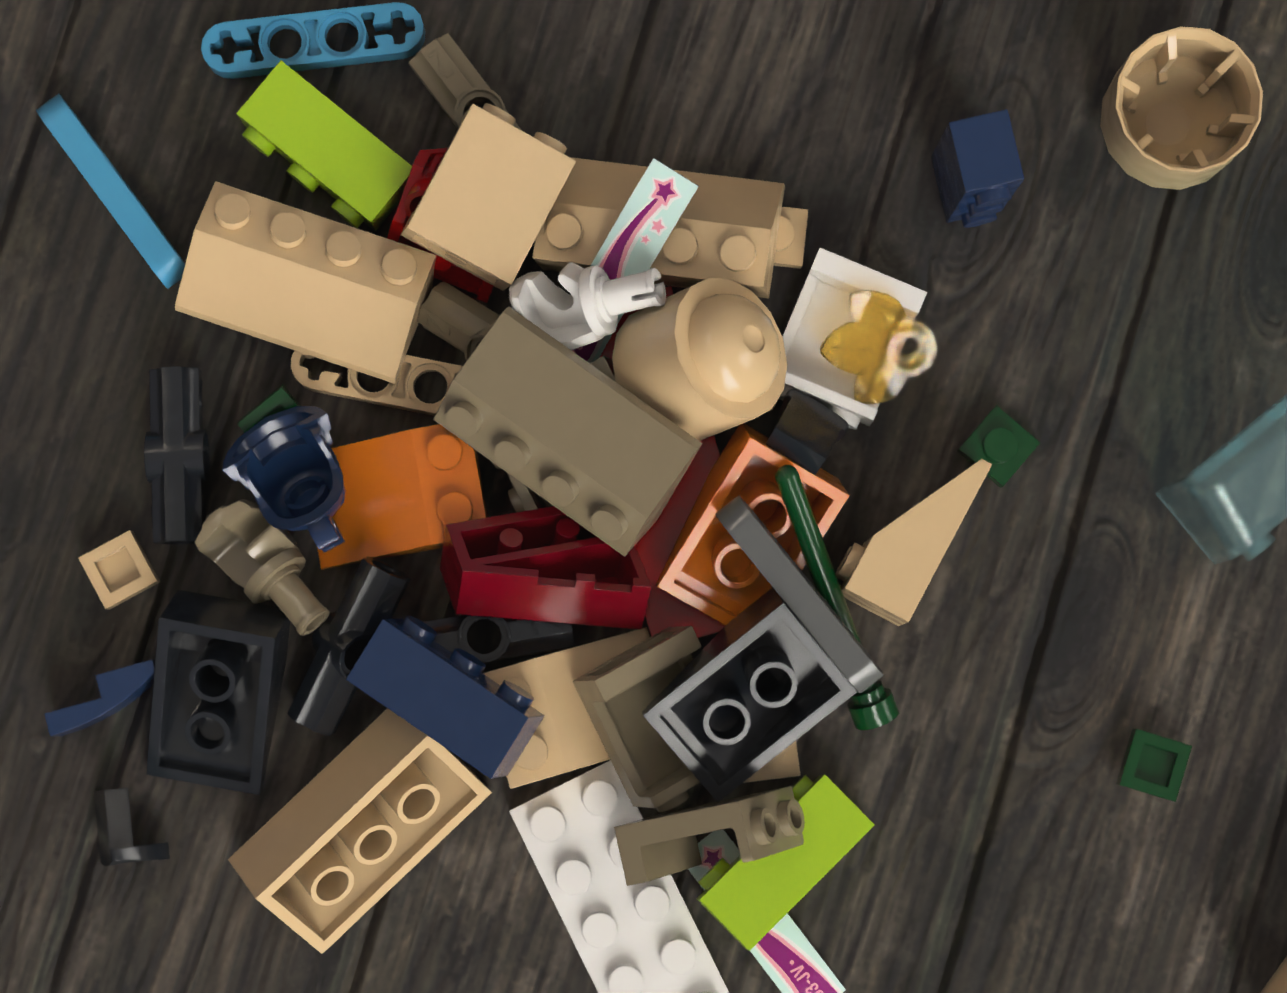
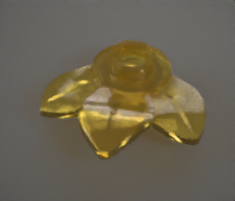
M875 290L853 292L849 295V304L854 321L847 322L834 329L821 343L820 353L835 367L857 375L854 382V400L864 404L883 403L898 395L907 377L920 375L932 365L937 353L936 339L926 324L915 319H908L901 303L889 294ZM904 338H912L918 342L917 349L910 355H902L896 350L897 344Z

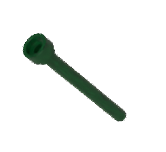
M783 465L777 469L775 480L814 585L861 643L799 473L795 467ZM880 680L876 681L861 694L857 691V693L850 697L851 700L847 705L855 728L858 730H870L881 727L899 715L891 689L884 688Z

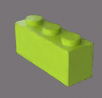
M280 60L236 113L243 125L247 127L242 136L265 156L269 157L275 150L288 160L291 165L286 172L308 191L313 193L320 186L336 200L331 205V208L351 226L358 229L364 222L374 231H377L398 206L412 165Z
M825 774L819 775L813 782L804 775L792 787L794 799L798 801L804 814L803 845L749 862H742L740 855L731 864L724 858H721L698 881L705 890L696 899L748 951L875 825Z

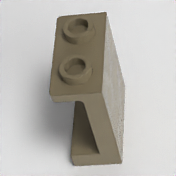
M692 626L668 627L573 681L634 807L656 808L658 812L670 810L684 803L690 797L687 790L700 783L642 714V711L693 660L691 653L702 647Z
M792 786L665 812L616 826L614 830L626 884L630 886L702 865L696 839L698 834L728 828L733 829L742 862H749L803 845L804 838L802 832L805 822L802 808L798 801L794 799Z

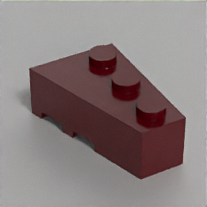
M555 506L446 524L440 571L456 614L642 630L651 584L635 546L624 557Z

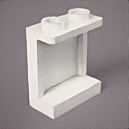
M819 248L782 336L787 360V371L784 390L778 399L783 401L786 393L794 389L813 398L838 414L848 423L850 429L857 430L859 422L870 426L875 419L878 406L927 292L823 248Z

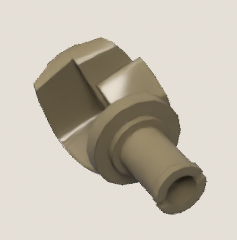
M241 499L229 506H221L207 517L202 524V530L195 540L198 550L213 560L236 584L244 587V593L253 604L272 599L297 628L296 631L302 636L316 630L328 618L330 611L319 602L299 578L306 559L301 554L297 542L287 529H277L270 525L262 515L257 503Z

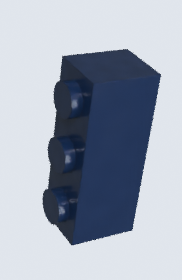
M1008 109L949 122L931 156L946 222L962 220L963 227L965 228L997 220L996 213L1005 209L1004 207L1012 199L1013 194L1024 180Z
M407 615L405 620L383 619L346 680L490 779L508 776L545 716L530 706L534 698L524 689L509 681L504 680L499 685L484 675L482 672L486 667L485 664L470 653L460 648H455L453 652H450L435 642L434 639L438 633L421 620Z

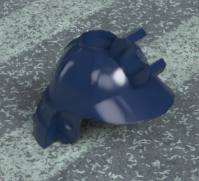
M295 406L265 417L241 435L228 450L223 462L222 471L232 480H239L246 489L252 491L262 515L270 525L277 529H287L290 531L308 529L318 549H322L325 553L345 542L332 518L345 500L346 490L343 474L338 460L330 447L333 445V441L329 433L332 428L328 414L315 406Z

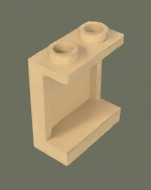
M485 103L483 108L472 104L464 114L454 138L400 235L504 291L512 285L576 160L565 155L566 146L555 138L541 132H536L534 137L514 127L515 118L501 108Z

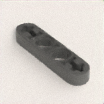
M740 495L715 513L732 538L860 694L884 676L873 658Z

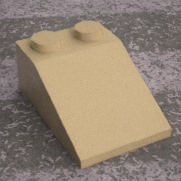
M983 459L979 460L864 542L863 546L854 542L853 546H850L836 571L837 578L843 581L841 590L844 598L896 626L908 623L992 464Z
M647 627L642 628V630H634L483 673L499 685L506 680L524 689L534 698L530 706L545 715L510 773L506 776L510 789L610 760L573 681L650 638Z

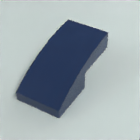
M152 659L95 675L101 698L44 713L50 736H64L87 728L119 712L135 701L154 684L155 660Z

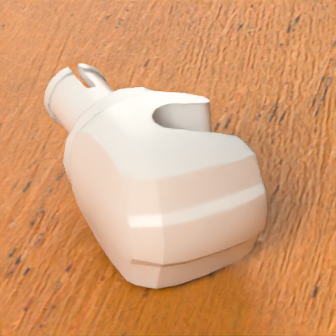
M569 262L558 275V281L570 294L557 287L542 271L526 273L517 278L510 285L509 298L512 309L570 350H574L614 333L617 328L619 314L653 306H663L666 301V290L664 282L654 284V281L660 280L662 277L656 268L610 280L602 267L595 265L582 268L573 262Z

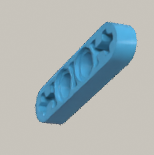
M392 2L222 22L215 24L205 33L202 39L201 51L205 62L215 74L223 78L234 79L269 75L280 60L294 71H304L405 59L413 56L421 49L425 41L426 31L421 15L414 7L406 3ZM398 17L404 19L407 27H415V31L406 33L405 43L395 44L392 35H377L374 37L378 47L368 49L369 36L364 24L365 20L373 19L375 31L391 29L393 27V19ZM338 23H349L359 33L356 45L345 52H337L331 49L326 42L329 29ZM283 29L297 32L302 39L298 53L287 59L279 58L270 51V40L275 33ZM259 32L258 44L264 60L255 62L256 56L253 51L246 50L236 52L234 54V62L225 64L221 55L214 54V50L223 48V39L227 37H232L237 46H252L254 43L250 35Z
M58 93L36 109L44 124L164 286L169 289L180 281L185 262L63 97Z

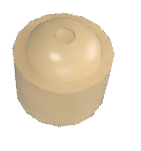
M1180 26L1152 35L1128 56L1115 74L1103 97L1100 127L1109 154L1126 174L1151 187L1181 190L1207 182L1248 146L1261 121L1263 90L1253 62L1234 41L1210 29Z
M709 277L666 297L663 306L644 308L629 315L616 334L612 356L615 381L698 441L753 420L770 411L784 390L787 371L783 337L769 309L753 291L732 279Z

